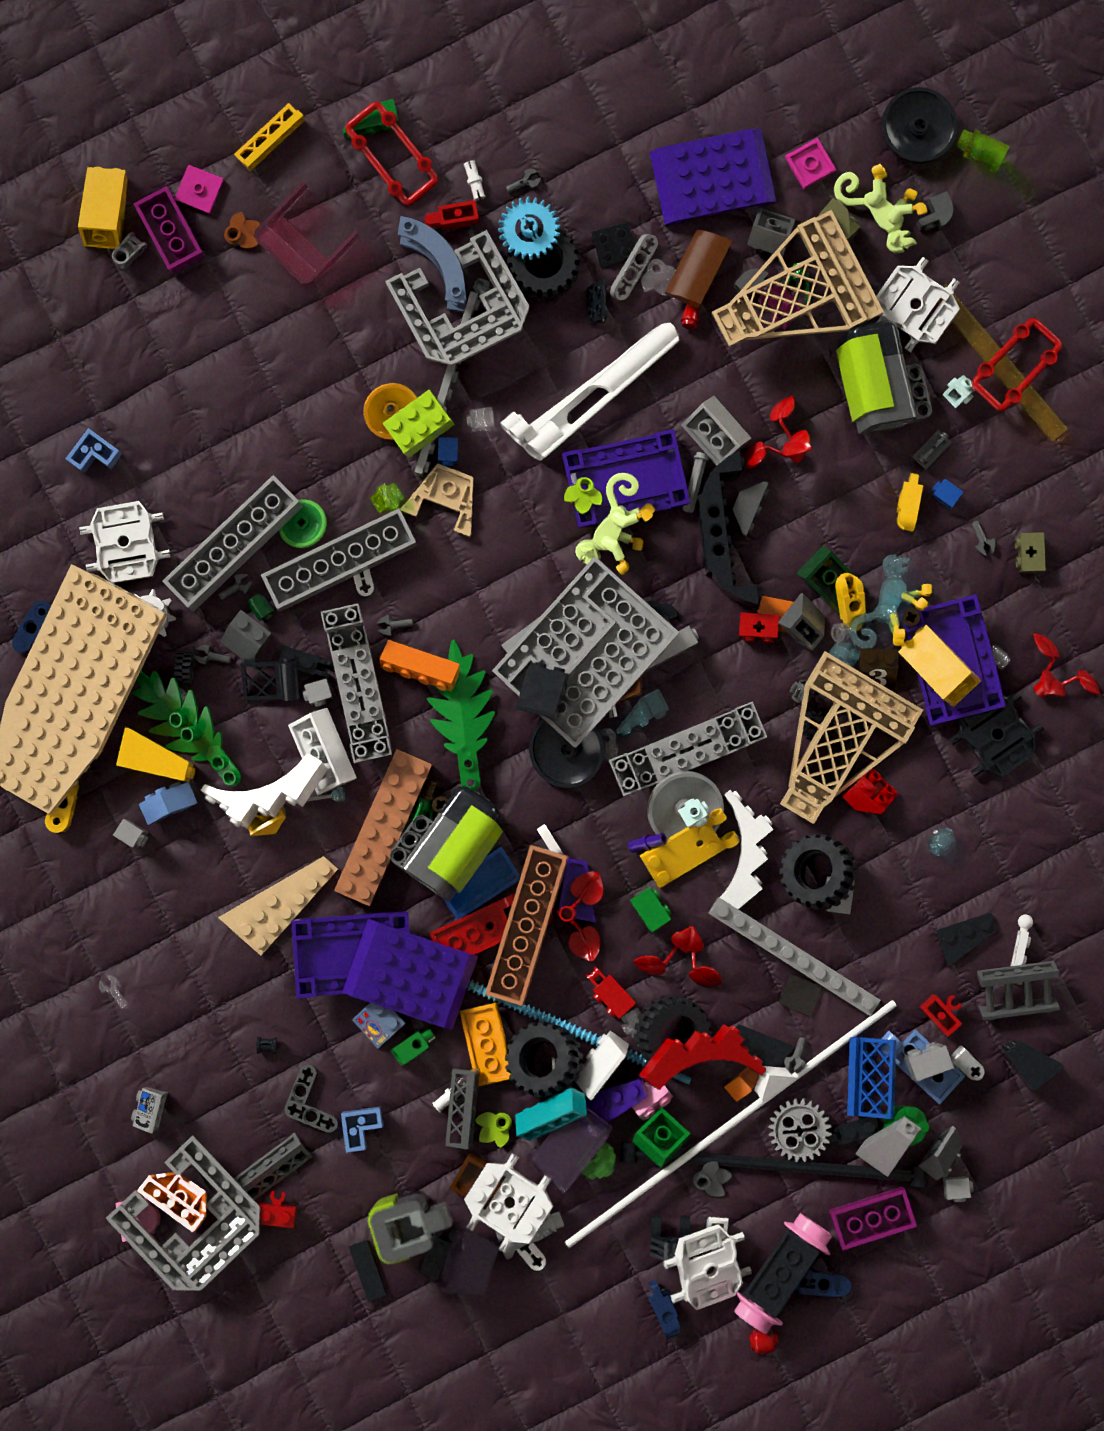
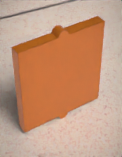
M761 596L762 600H760V606L756 612L758 614L779 615L780 620L794 602ZM758 623L756 626L760 628H765L761 626V623ZM780 625L778 626V631L787 633Z

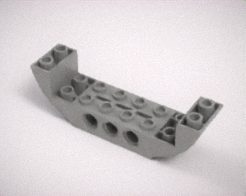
M359 604L322 611L321 617L332 655L351 742L350 748L353 762L357 763L392 755L386 716Z
M752 701L645 747L610 759L609 762L623 796L655 785L671 774L692 770L767 738V735Z

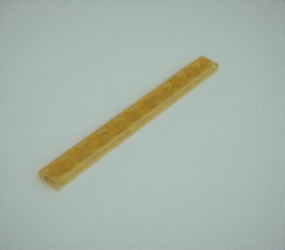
M953 293L960 310L952 320V324L983 361L989 362L1000 350V347ZM940 298L937 302V306H939V304L943 300L942 298ZM1006 355L994 367V374L1008 390L1017 388L1025 379ZM1030 384L1022 393V399L1019 404L1050 441L1053 442L1067 430V427Z

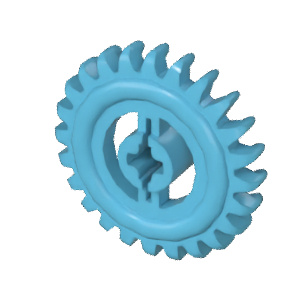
M527 197L526 203H523L522 199L519 198V205L512 202L513 209L506 207L508 214L501 213L502 218L505 220H499V224L503 227L498 228V232L504 234L500 235L499 239L506 240L503 246H510L508 252L515 250V257L521 253L522 259H525L526 255H528L529 259L532 260L534 254L537 258H540L541 252L547 255L546 249L553 250L551 243H558L554 237L560 236V233L556 232V230L561 228V225H556L559 222V217L553 218L556 211L549 212L551 205L549 204L544 207V200L537 204V198L535 197L531 203L529 197ZM526 216H534V217H537V218L542 222V224H543V233H542L541 237H539L538 234H537V233H538V223H537V221H536L534 218H532V217H527V218H526ZM519 220L521 222L522 235L526 238H531L533 242H525L517 236L515 227ZM526 224L530 227L533 226V232L529 228L526 229Z

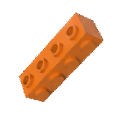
M391 640L387 641L380 657V666L383 670L390 673H399L407 679H416L425 685H434L442 691L448 690L452 692L460 674V664Z

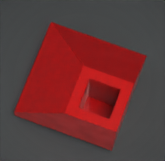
M872 768L860 777L842 797L856 811L881 814L899 793Z

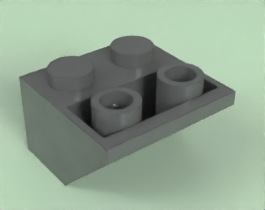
M801 593L779 620L778 624L799 645L813 651L824 637L825 615Z

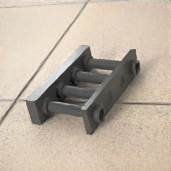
M1054 961L977 971L981 988H986V1006L979 1007L983 1020H995L997 1018L1042 1012L1050 1013L1060 1010L1056 997H1052L1051 979L1059 977V971ZM1043 980L1044 998L1032 1000V981ZM1024 982L1025 1001L1013 1002V983ZM1005 985V1003L994 1005L993 987Z

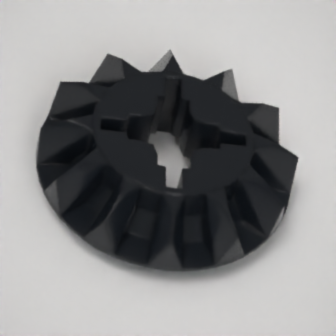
M811 711L805 714V717L810 720L813 718L816 723H821L826 714L820 711ZM805 720L802 734L808 740H812L817 731L816 729L808 730L813 724ZM823 733L822 737L820 738V740H823V739L825 738L824 733Z

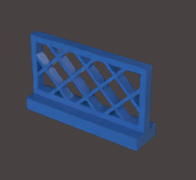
M850 1037L847 1115L894 1119L897 1040ZM866 1042H870L875 1048L870 1055L866 1051ZM885 1044H890V1052L886 1056L881 1048ZM877 1052L883 1058L878 1065L872 1059ZM868 1061L874 1067V1069L869 1074L866 1071V1064L868 1063ZM885 1063L889 1066V1073L887 1075L880 1069ZM876 1072L882 1077L878 1084L871 1078ZM867 1081L874 1087L869 1093L865 1090V1083ZM884 1083L889 1087L886 1095L880 1089ZM876 1091L882 1098L877 1104L871 1098ZM868 1100L873 1108L869 1112H864V1103ZM883 1102L888 1106V1114H883L879 1109Z

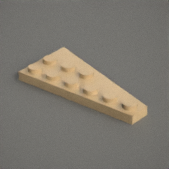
M323 856L218 918L262 956L290 925L291 920L298 916L337 872L338 868Z

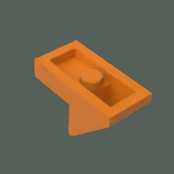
M746 1067L724 1088L737 1102L756 1086L759 1074Z

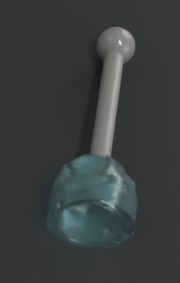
M343 786L333 789L331 794L309 797L307 801L332 798L336 802H345V789Z

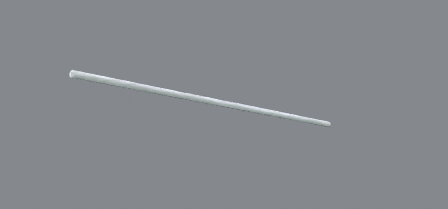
M891 1000L871 1015V1017H868L806 1063L801 1072L791 1074L795 1079L793 1082L765 1102L761 1098L753 1102L565 1241L566 1245L571 1248L848 1043L850 1037H856L897 1007L896 1003Z

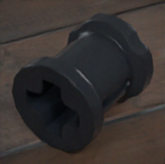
M257 1036L256 1053L273 1052V1054H277V1037L268 1039Z

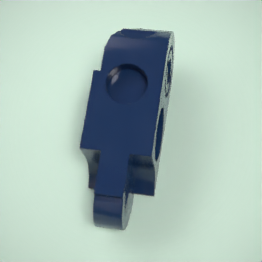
M38 601L32 605L12 639V646L15 651L26 653L31 650L52 606L50 603ZM42 609H45V615L41 616L40 612ZM36 624L37 630L30 634L29 626Z
M811 1270L806 1277V1283L801 1284L797 1292L805 1295L839 1297L850 1292L851 1282L845 1275ZM821 1279L828 1280V1285L825 1288L818 1287V1282Z
M655 1279L648 1282L652 1294L648 1296L667 1340L676 1337L680 1332L678 1314L667 1289H660Z

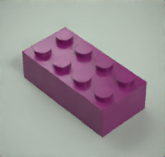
M167 186L133 203L171 275L205 258Z
M903 1187L828 1210L839 1246L842 1250L917 1227L906 1191Z

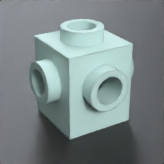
M963 375L959 379L955 377L947 385L949 388L943 393V396L957 408L963 402L967 404L974 397L972 393L975 390L972 387V381Z
M693 798L684 803L685 807L678 810L689 829L695 826H703L708 822L707 819L710 818L708 814L710 811L705 801L701 803L699 799L694 800Z

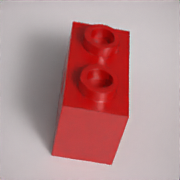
M741 612L739 637H743V641H754V638L762 639V642L772 643L774 639L778 640L779 615ZM758 623H761V626L765 627V629H761L760 633H758L756 629H753V627H756Z

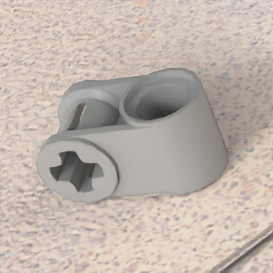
M134 232L129 233L112 253L115 265L120 269L128 268L145 251L147 244L145 242L142 243L135 237ZM120 255H125L126 259L124 261H117Z
M962 1045L950 1056L952 1064L968 1078L980 1080L984 1076L983 1066ZM972 1067L979 1068L977 1070L979 1073L978 1075L971 1076Z

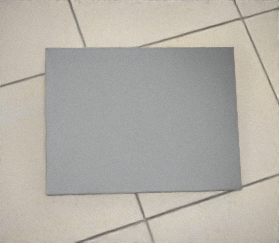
M594 556L497 664L492 672L519 696L529 664L535 665V662L546 664L547 669L553 670L554 667L565 669V673L569 674V679L559 719L541 717L577 748L680 632Z

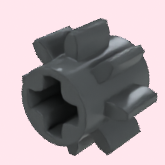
M806 680L795 681L789 691L793 693L792 699L801 704ZM811 689L809 690L808 702L810 701V699H812L815 691Z

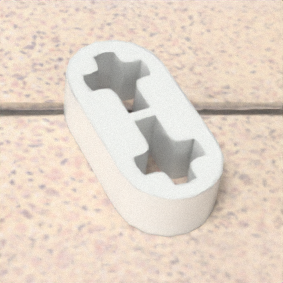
M370 569L363 571L364 577L362 578L360 573L353 576L358 593L364 597L370 596L374 591ZM362 580H365L366 584L371 586L368 589V593H365L363 590L360 591V588L363 587Z
M544 824L537 828L548 849L563 854L546 825Z
M534 1242L528 1245L530 1253L525 1249H517L521 1257L533 1270L538 1271L545 1267L546 1258ZM532 1254L536 1258H542L540 1266L532 1264L534 1262V1259L531 1257Z

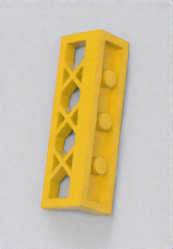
M288 103L234 154L235 157L251 172L305 121L303 114L299 110L296 111ZM290 110L293 115L288 120L283 121V115ZM272 125H281L273 134H270V127ZM267 138L259 147H256V140ZM246 150L253 151L245 160L240 156Z

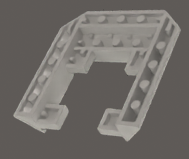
M487 230L470 238V243L454 250L463 269L480 261L494 286L493 289L479 295L486 312L455 328L452 327L445 313L428 321L414 296V293L429 286L421 268L404 276L400 273L385 281L428 360L454 366L522 330L530 308Z
M192 1135L164 1162L177 1177L193 1164L218 1191L207 1202V1209L218 1220L191 1246L177 1233L161 1245L136 1218L149 1205L137 1190L106 1217L112 1226L172 1290H202L259 1235L260 1206Z

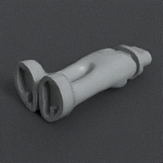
M559 1211L553 1214L549 1212L531 1243L539 1241L553 1232H557L558 1228L564 1226ZM495 1230L499 1242L504 1241L505 1236ZM511 1243L506 1253H504L506 1260L511 1259L517 1249L530 1243Z

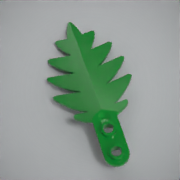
M452 640L449 649V659L447 660L460 664V674L452 692L439 690L435 686L449 700L427 698V701L441 715L452 722L431 719L430 722L443 736L455 743H444V747L457 754L461 786H466L476 791L480 786L476 751L484 746L487 738L476 740L487 729L494 717L495 711H491L478 718L475 717L484 708L493 690L490 689L472 697L480 686L486 671L483 670L467 677L471 668L473 654L462 657L456 641ZM466 760L472 762L470 767L465 766L464 762ZM468 779L474 780L473 786L467 785Z
M140 671L136 681L141 688L133 691L132 694L144 701L154 703V705L139 711L138 714L151 719L169 720L149 729V732L163 736L181 737L165 745V748L180 752L198 753L191 758L193 761L208 760L226 785L231 787L237 786L241 781V774L221 748L222 733L217 732L214 737V726L209 707L205 706L199 718L193 690H188L184 703H182L181 692L175 678H171L166 690L157 671H153L150 678Z

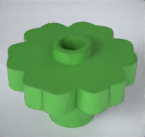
M604 1141L599 1144L593 1143L585 1150L586 1154L580 1157L579 1167L582 1169L581 1173L591 1180L596 1177L610 1176L614 1172L616 1159L613 1147Z

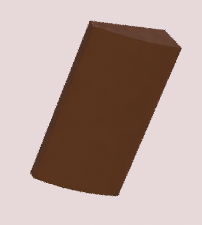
M697 229L664 294L699 310L731 247L732 241L720 235Z
M469 1152L449 1189L466 1198L484 1167L489 1162ZM503 1176L500 1182L498 1183L497 1187L495 1188L487 1203L483 1207L484 1209H486L489 1203L491 1202L492 1198L494 1197L499 1187L503 1183L504 1179L506 1178L505 1176ZM507 1197L505 1205L508 1208H513L515 1200L512 1197ZM530 1203L528 1204V1206L526 1207L525 1211L523 1212V1214L521 1215L520 1219L516 1224L520 1222Z

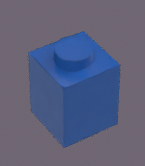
M439 437L438 463H442L446 467L458 464V438Z
M944 479L942 482L938 481L932 488L934 493L931 497L950 510L963 491Z

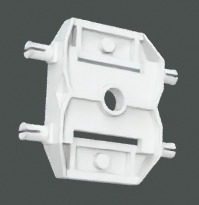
M924 257L921 258L917 266H897L876 296L884 311L883 314L879 315L880 318L877 322L892 321L899 329L910 335L911 339L904 347L909 352L919 342L936 344L960 310L953 296L954 290L960 282L953 278L949 286L944 288L922 273V270L929 262ZM942 298L943 300L941 301L937 309L934 311L932 316L929 318L927 323L920 331V326L925 321L927 316L930 314V312L937 304L939 299ZM919 299L921 301L920 308H911V301Z
M139 501L97 508L90 526L79 527L81 535L93 534L96 545L97 563L86 564L87 572L101 571L106 579L113 584L153 577L158 560L170 558L169 550L160 552L156 550L151 524L155 521L164 520L163 512L151 515ZM126 536L129 538V543L127 546L122 547L119 545V539ZM146 555L145 558L128 560L109 564L108 562L112 560Z
M513 1153L505 1164L487 1163L464 1199L472 1214V1218L466 1227L473 1231L477 1223L482 1221L505 1236L504 1241L499 1247L504 1253H506L513 1242L531 1243L553 1208V1204L546 1191V1187L552 1179L544 1175L538 1185L514 1170L513 1166L519 1157ZM505 1176L506 1178L485 1210L483 1207L502 1177ZM533 1196H535L534 1200L532 1201V1203L530 1204L529 1208L527 1209V1211H526L525 1214L523 1215V1217H522V1219L520 1220V1222L518 1223L517 1227H516L515 1229H513V1228L515 1227L516 1223L518 1222V1220L520 1219L521 1215H522L523 1212L525 1211L526 1207L528 1206V1204H529L530 1201L532 1200ZM507 1197H512L515 1200L513 1208H508L505 1205Z
M717 1224L679 1238L674 1258L663 1261L666 1269L677 1265L682 1291L671 1295L672 1302L675 1303L684 1299L696 1310L735 1296L743 1284L742 1277L752 1274L749 1266L740 1270L736 1261L735 1243L745 1240L744 1234L740 1232L729 1236ZM722 1245L724 1247L719 1250H713L708 1254L702 1255L700 1257L697 1256L694 1257L692 1260H689V1258L692 1256L698 1255L700 1253L706 1252ZM710 1267H714L713 1272L711 1274H707V1270Z

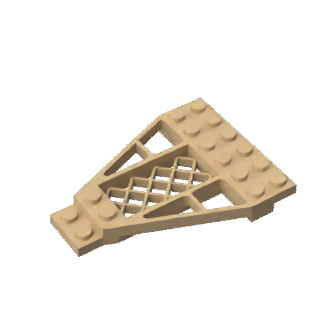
M832 210L816 218L813 217L799 224L731 302L713 311L712 315L728 346L731 347L745 339L848 331L854 326L861 325L883 314L884 311ZM796 234H799L811 258L788 268L780 252ZM777 257L784 271L751 287ZM806 267L818 270L815 280L804 276ZM804 268L802 275L795 274V272ZM819 273H820V275H821V277H822L824 283H823V282H820V281H817V278H818ZM789 276L800 279L798 288L787 285ZM787 277V278H786V281H785V284H782V283L777 282V281H779V280H781V279ZM802 280L813 283L811 292L800 289ZM772 284L783 287L780 297L769 294ZM815 284L826 287L824 296L813 294ZM769 286L767 293L760 291L761 289ZM785 288L796 292L793 301L782 298ZM755 293L766 296L763 306L752 302ZM798 293L809 296L806 305L795 302ZM752 294L751 300L749 301L747 296ZM768 297L779 300L776 310L765 307ZM811 297L820 299L819 301L809 305ZM781 301L792 305L789 314L778 311ZM833 301L846 325L818 328L811 311ZM794 305L804 308L791 315ZM753 307L762 309L759 318ZM764 310L775 313L772 323L761 320ZM777 314L786 317L774 323ZM803 315L808 316L814 328L774 332L775 329ZM762 324L768 325V327L763 328Z
M824 651L805 683L788 786L790 788L780 804L814 824L822 809L833 798L901 745L906 744L915 729L914 725L922 714L923 709ZM810 689L817 691L833 702L821 724H817L805 717ZM840 706H842V707L845 708V709H842V710H838V708H839ZM847 712L849 722L839 724L837 714ZM850 712L861 717V719L852 721ZM834 717L836 725L828 727ZM806 720L817 727V732L801 759H798L804 721ZM863 721L865 732L855 734L853 724ZM850 725L852 735L842 737L840 727ZM876 727L897 739L893 746L877 758L863 751L864 746ZM837 728L839 738L829 741L827 731ZM824 733L826 742L818 744ZM862 736L861 739H860V741L857 742V738H856V737ZM853 738L855 748L845 750L843 740ZM840 741L842 752L832 754L830 744ZM827 745L829 755L819 757L817 747ZM814 750L816 759L808 760ZM853 752L850 758L848 759L847 753ZM860 753L872 759L871 763L842 784ZM843 755L845 765L836 767L833 757ZM830 758L832 768L822 770L820 760ZM817 762L819 772L809 774L807 764ZM803 767H805L806 774L801 772ZM843 769L838 777L837 770ZM833 771L836 781L826 783L824 773ZM821 775L822 784L811 777Z

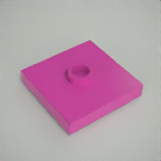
M818 138L784 157L803 190L836 172L834 164Z
M188 165L174 200L210 214L224 179Z

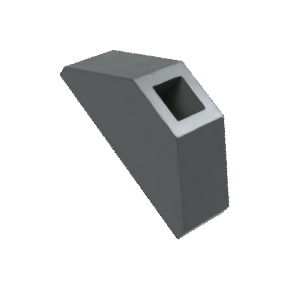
M767 482L747 488L738 494L731 513L743 538L747 534L751 535L755 526L752 523L754 516H759L762 506H759L761 499L765 500L769 489L766 488Z

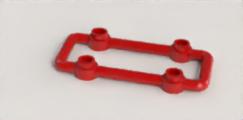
M373 102L346 124V132L352 139L353 148L364 154L386 182L389 194L397 196L404 205H411L438 183V175L432 168V161L428 157L422 156L397 124L396 115L392 111H387L380 102ZM376 109L382 116V123L392 128L417 160L418 169L421 172H426L431 180L408 198L402 192V184L391 178L369 150L366 138L358 135L353 129Z
M1028 319L1024 324H1019L1014 328L1013 336L989 362H984L978 367L977 375L972 380V387L996 410H1007L1011 405H1016L1021 401L1024 390L1046 367L1056 363L1057 355L1063 346L1061 340L1038 319ZM1034 326L1055 347L1041 355V362L1017 388H1012L1006 393L1005 401L1001 404L980 385V382L983 379H988L994 373L996 364L1018 341L1026 339L1030 333L1029 329Z

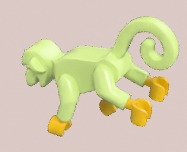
M878 164L872 168L875 178L873 180V191L867 193L864 198L850 199L843 196L841 192L842 185L845 181L851 180L852 184L846 187V191L852 193L858 188L859 179L852 172L842 174L834 186L837 200H841L846 206H866L869 208L878 225L888 232L887 247L891 252L899 254L904 252L905 248L909 249V247L917 244L913 238H906L911 234L909 231L900 230L904 220L903 214H912L915 210L918 215L928 212L926 205L922 202L914 206L906 203L908 199L911 201L915 200L918 194L917 191L907 189L903 199L900 198L893 206L886 200V184L882 181V179L887 178L886 170L881 164Z
M618 473L610 478L606 486L607 498L611 505L610 514L597 527L594 538L592 540L580 541L575 551L580 561L584 560L583 563L586 565L594 556L600 560L601 554L599 550L611 551L616 561L620 562L616 569L621 575L628 571L629 564L623 559L625 556L618 541L627 544L629 542L633 543L632 549L641 551L643 548V540L641 538H632V535L622 532V529L639 522L641 517L645 522L648 521L655 512V508L650 503L645 504L640 509L635 508L631 511L626 510L623 505H618L614 493L616 482L625 480L631 483V488H626L625 485H620L619 491L625 496L635 495L639 489L638 480L628 473Z

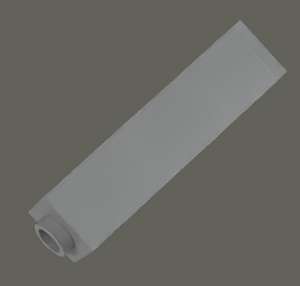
M688 626L678 631L680 633L644 673L697 645L699 636L695 629L691 630Z
M903 1117L865 1139L856 1155L888 1177L921 1128L906 1117Z

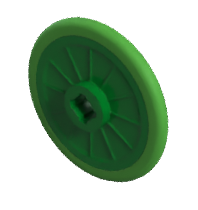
M298 500L303 508L279 532L287 544L296 548H306L314 545L322 538L326 530L327 519L324 510L317 503L311 500ZM303 521H305L306 523L303 525V527H300L299 525Z

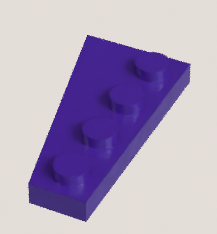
M643 1078L598 1091L592 1100L585 1096L587 1115L578 1119L584 1137L647 1098L648 1093Z

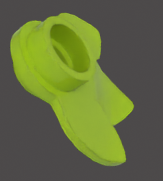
M583 477L578 479L575 485L567 488L564 494V501L574 502L576 510L581 514H585L589 511L592 504L601 505L602 495L600 491L594 488L591 479ZM581 486H586L587 490L582 489Z
M485 1112L476 1118L475 1121L483 1127L479 1135L480 1142L489 1143L495 1140L499 1148L508 1142V1130L512 1124L508 1114L498 1113L495 1115L491 1112ZM500 1119L506 1121L504 1126L499 1125L498 1121Z

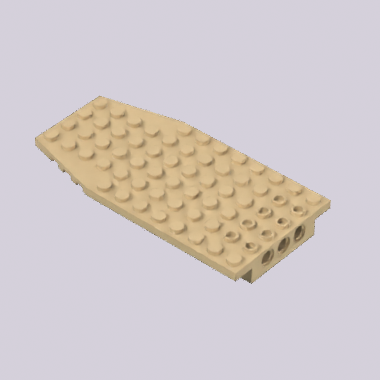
M71 564L5 703L0 724V787L48 814L54 813L66 798L68 791L78 783L80 776L90 768L92 761L101 754L167 617L166 613L102 577Z

